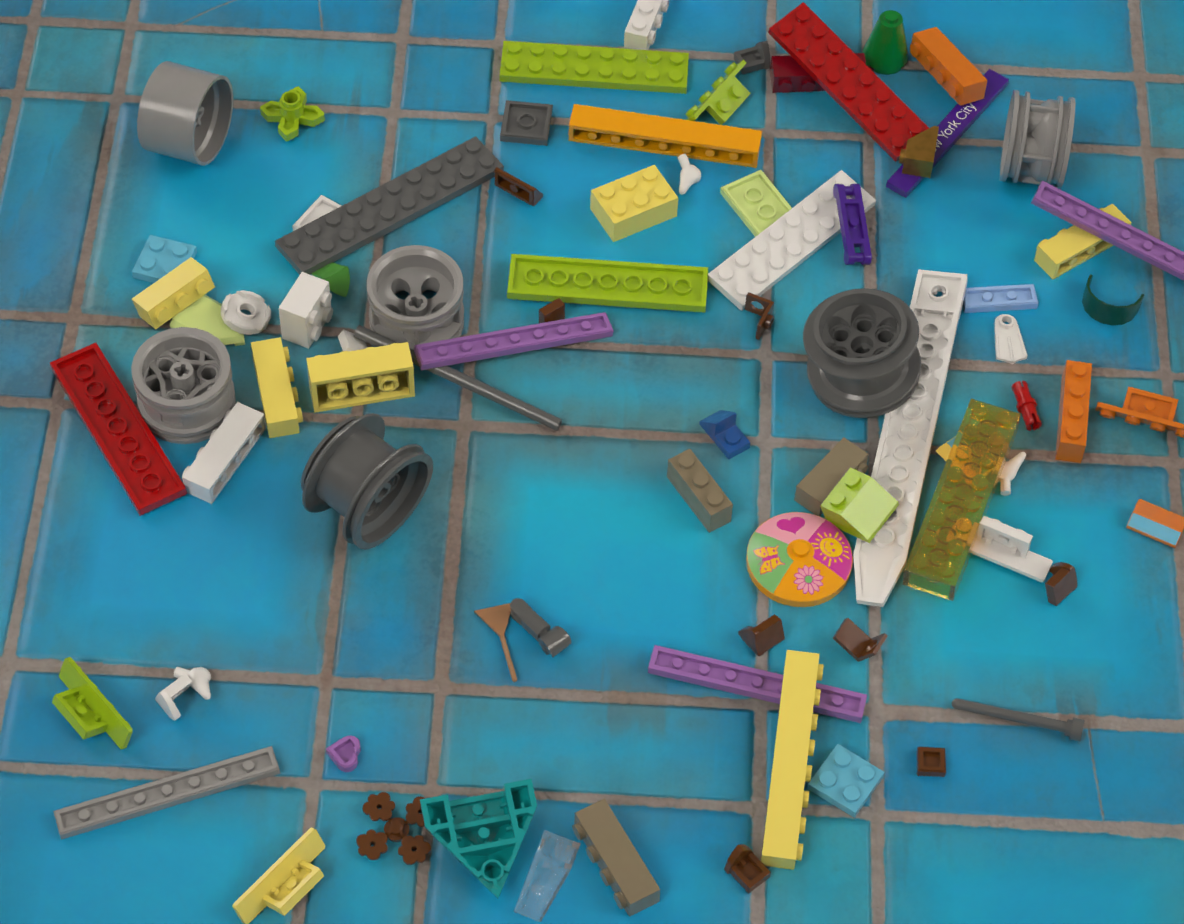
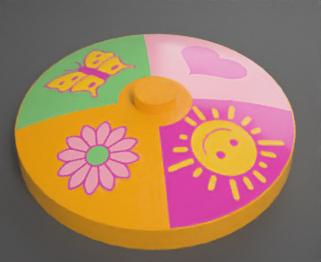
M803 512L780 514L762 523L751 536L746 555L747 570L755 586L770 599L792 607L816 606L837 596L849 580L853 562L850 544L842 531L833 523L820 516Z

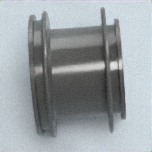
M860 288L837 293L825 299L811 312L803 330V343L809 356L807 374L815 395L827 408L849 417L870 418L884 415L897 409L911 397L917 387L921 373V356L917 348L919 325L912 309L893 294L877 289Z
M374 413L350 417L334 427L313 451L301 478L304 508L311 513H318L333 508L344 517V539L348 543L355 544L360 549L365 550L383 543L405 523L424 496L433 473V460L424 452L420 445L410 444L396 450L383 440L385 423L380 415Z

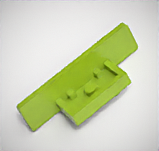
M743 59L738 64L735 62L731 63L724 70L726 73L724 78L720 76L711 85L714 89L711 92L707 90L698 99L700 104L692 106L686 112V120H696L706 109L720 125L725 123L751 94L735 77L747 62Z
M71 657L65 658L59 678L69 690L54 695L52 700L54 706L83 740L106 732L120 749L127 748L133 733L130 724L119 714L113 704L106 699L98 687L82 671L81 667Z

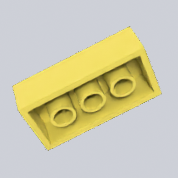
M408 342L306 358L314 413L415 397L414 367Z

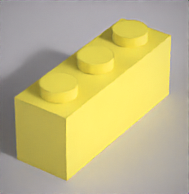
M190 257L133 297L132 301L139 316L154 329H157L214 289L215 285L208 269Z

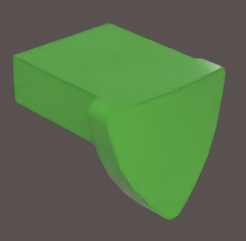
M331 262L312 273V276L328 281L331 292L343 297L347 296L350 285V274L347 266Z

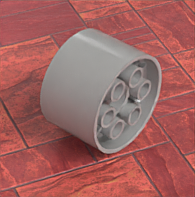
M165 61L158 65L147 81L138 110L137 133L143 149L202 166L211 163L221 150L231 123L233 89L230 80L223 75L170 61Z

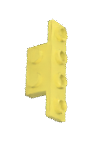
M311 827L233 903L232 907L242 923L249 924L266 906L285 916L324 877L321 869L311 864L325 849V844L316 829Z

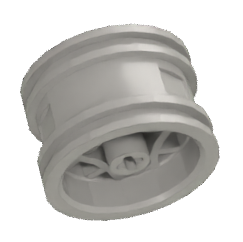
M189 327L167 329L147 339L133 357L131 370L134 389L137 393L139 413L152 434L162 440L177 444H191L210 439L213 430L219 428L222 424L226 412L230 409L232 410L236 404L229 353L225 345L207 331Z

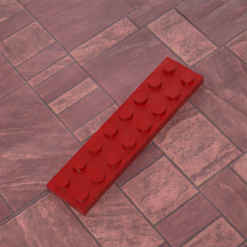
M804 2L769 28L768 33L895 162L900 158L901 149H906L908 139L929 129Z
M96 342L50 362L53 373L139 516L187 494L185 485Z

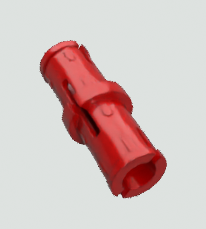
M1022 380V387L1021 382L1017 381L1011 387L1017 400V411L1022 414L1028 431H1031L1030 425H1032L1033 430H1037L1042 426V422L1036 410V400L1032 398L1027 382Z

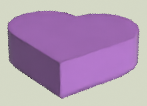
M345 736L326 748L327 755L341 771L351 772L357 767V756L361 751L359 739L355 736Z

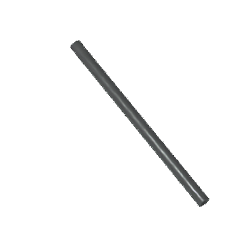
M358 325L354 332L355 337L376 347L397 343L361 325ZM410 349L413 364L419 366L414 350ZM449 366L425 369L551 429L558 431L561 426L562 419Z

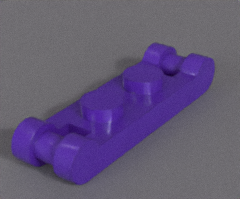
M834 184L833 196L836 198L844 247L845 265H854L855 263L870 265L872 254L861 187L859 184H850V186ZM854 247H860V253H855Z

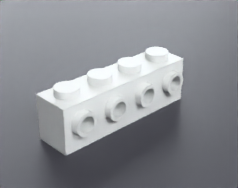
M669 0L637 1L625 29L624 49L649 50L650 45L654 44L657 28L660 29L663 13L668 10Z

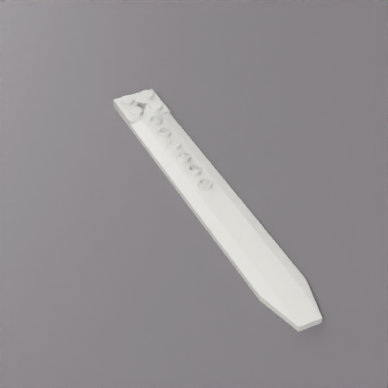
M918 269L910 308L914 312L919 325L917 348L921 356V373L917 387L911 397L897 409L885 414L871 475L877 483L898 501L899 505L870 543L859 538L856 540L853 556L857 604L884 607L906 566L954 339L967 287L968 274ZM938 292H942L943 296L936 297L934 295H937Z

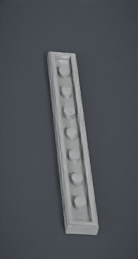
M270 746L53 812L62 840L280 774V769L273 748Z

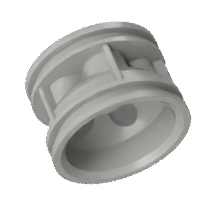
M1013 90L1004 133L1000 181L1005 182L1007 177L1012 178V183L1023 182L1040 185L1044 181L1048 184H1055V187L1058 189L1062 188L1073 136L1076 104L1074 97H1069L1068 101H1063V96H1058L1057 100L1048 99L1043 101L1030 99V92L1028 91L1023 96L1020 95L1019 90Z
M422 245L399 247L381 256L373 264L367 277L370 330L397 343L408 342L409 348L412 350L418 344L459 338L464 328V306L462 302L464 291L463 276L457 263L446 253L436 248ZM426 290H431L437 293L434 297L430 299H426V297L422 295L423 292ZM401 291H406L410 294L405 300L395 296V294Z

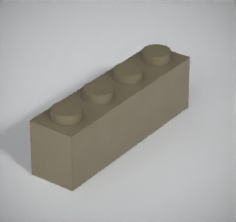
M605 798L575 812L574 825H572L573 831L579 841L583 839L586 844V852L591 862H597L600 867V876L606 886L610 885L615 892L614 899L620 909L624 908L630 917L658 903L661 889Z

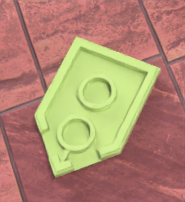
M207 295L202 296L174 316L170 323L171 328L189 327L207 331L217 337L224 345H245L244 334L230 329L224 323L221 317L222 304Z

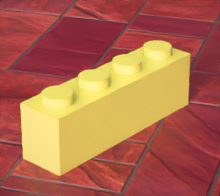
M1114 204L1105 208H1099L1129 225L1132 223ZM1073 225L1068 229L1060 230L1057 235L1050 239L1042 240L1036 248L1034 261L1053 280L1114 245Z
M281 337L251 342L252 357L269 438L300 433L299 423L303 422L301 407H295V402H299L297 388L291 387L290 383L294 382L292 366L287 367L286 362H290L288 346L283 347Z

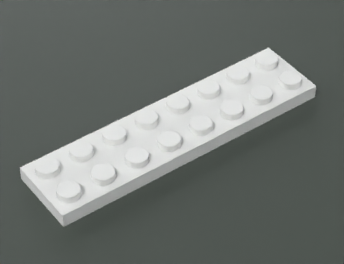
M839 171L708 273V281L742 311L745 309L748 292L761 296L841 233L836 198L833 196L834 184L850 186V184L857 183L845 172ZM861 187L864 211L866 213L875 206L876 199Z

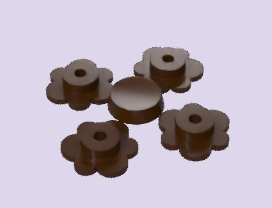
M381 792L378 795H369L368 802L363 804V812L366 815H370L372 821H378L379 819L387 821L384 826L385 833H376L375 830L371 829L366 834L359 835L356 839V843L359 846L358 853L361 856L367 855L369 860H377L381 854L387 852L388 846L386 843L389 839L392 842H401L402 846L398 848V854L403 856L405 864L413 865L416 861L423 863L426 860V855L431 852V845L424 841L421 835L412 837L408 833L409 824L417 823L419 827L425 826L423 815L419 814L422 813L420 799L425 798L418 796L414 798L413 803L406 805L407 814L406 820L399 817L391 819L395 803L390 801L388 793Z

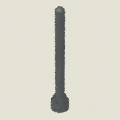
M959 698L952 701L954 709L1064 732V735L1069 736L1070 740L1079 742L1081 740L1084 720L1067 719V722Z

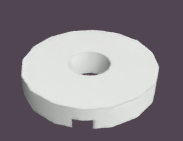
M241 290L236 291V294L231 295L230 293L226 296L221 306V317L230 329L240 334L252 335L266 329L271 319V309L269 305L267 306L264 303L265 300L260 295ZM240 310H248L251 312V315H246Z

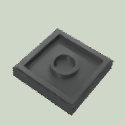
M506 100L500 141L547 146L553 105Z

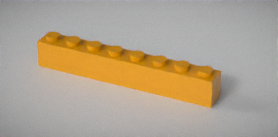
M574 104L569 122L568 141L677 157L686 154L691 159L757 168L762 131Z

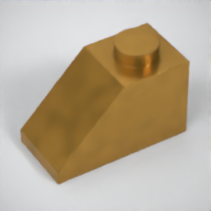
M933 126L907 140L906 149H901L899 163L903 164L902 174L931 178L939 126Z

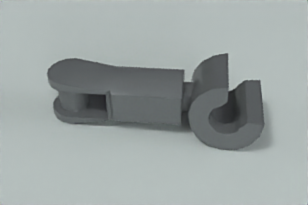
M515 598L511 601L512 619L539 642L546 655L550 654L554 657L571 644V638L563 628L555 626L550 629V625L533 611L523 599Z

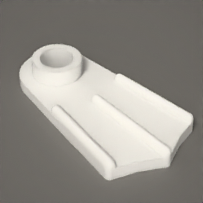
M1008 314L999 315L994 322L996 360L1014 364L1027 359V352L1016 319Z

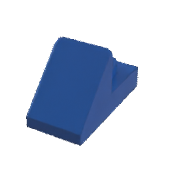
M720 410L701 420L699 424L724 455L731 459L749 449L750 441L736 426L737 414L731 411Z

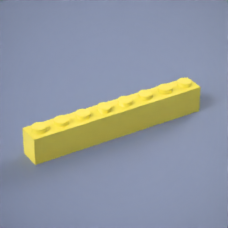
M794 650L786 651L761 862L769 867L794 870L796 860H802L803 844L798 843L799 834L805 833L806 817H801L802 808L808 807L809 791H804L805 782L811 781L812 765H807L808 756H813L815 740L810 739L811 730L816 731L818 714H813L814 705L819 706L821 689H816V681H822L824 667L823 664H818L820 654Z

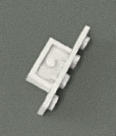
M983 516L978 529L955 521L946 538V543L1039 582L1045 581L1053 563L1051 559L1029 551L1033 538L1032 535L986 516Z

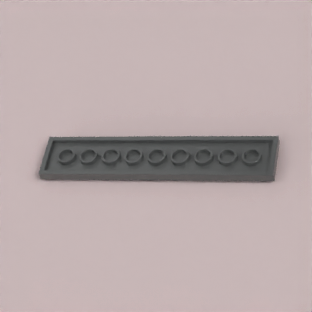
M475 136L275 240V247L299 275L301 272L310 275L327 264L339 260L494 178L495 168L498 167L504 171V166Z

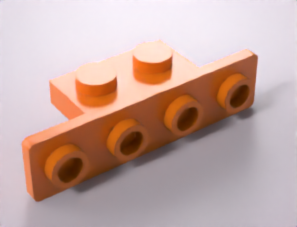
M1128 386L1122 408L1098 402L1095 411L1100 412L1102 417L1115 419V416L1125 418V422L1128 424L1139 426L1140 423L1150 425L1152 430L1165 432V429L1175 431L1176 436L1184 438V424L1173 421L1179 399Z

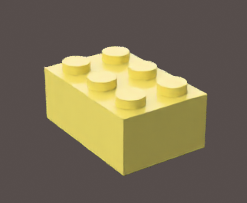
M655 165L591 190L590 210L613 242L677 217L678 196Z

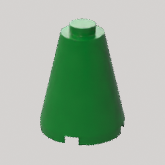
M893 10L881 13L862 50V53L865 54L866 65L874 68L878 74L890 75L898 73L908 62L903 17L900 13Z

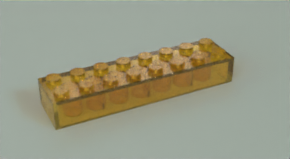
M971 398L905 566L902 585L951 601L954 600L976 542L980 522L983 516H986L1017 434L1020 413Z

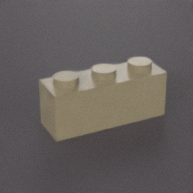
M843 437L796 486L794 501L813 514L821 516L823 512L820 505L850 467L864 474L868 469V453Z
M688 449L668 459L667 478L707 531L710 533L731 522L732 502L692 450Z

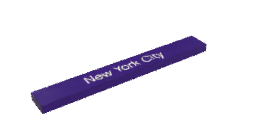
M989 69L983 75L988 80L984 99L961 106L957 104L938 124L939 130L933 167L1006 88L1009 82L1008 78ZM902 164L887 180L886 187L906 198L924 177L902 174Z

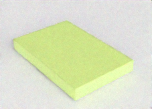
M762 170L720 188L721 195L755 237L792 209Z

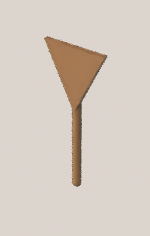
M510 603L475 610L474 613L500 637L512 681L516 682V672L505 639V632L511 614Z

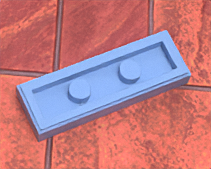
M1034 284L966 288L962 307L964 313L1037 309L1038 300Z

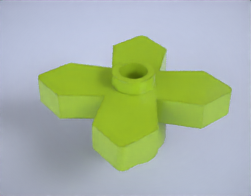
M299 86L283 93L279 102L269 101L260 106V113L267 122H280L278 134L285 141H290L298 136L299 124L315 127L325 121L324 112L318 106L305 105L307 96Z

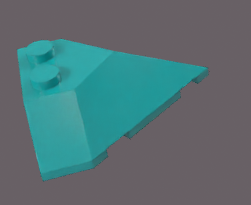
M532 779L505 783L503 791L452 801H449L448 794L420 799L425 828L498 899L537 808Z

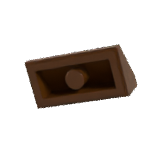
M498 167L495 168V186L531 206H535L543 197V194L536 188Z

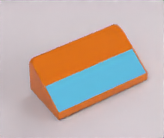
M1138 499L1126 528L1176 548L1184 531V517Z

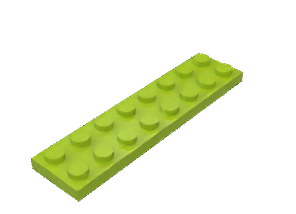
M503 41L499 77L500 82L686 94L689 53Z
M511 254L507 299L553 302L560 298L564 303L706 312L708 267Z

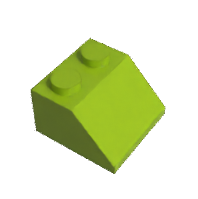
M850 467L820 507L826 520L833 523L840 530L870 543L898 507L899 503L871 476Z

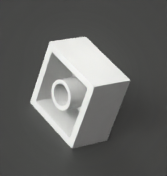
M301 272L278 308L282 339L308 349L314 340L317 341L319 339L322 327L331 320L333 315V309L331 308L332 294L330 293L328 281Z

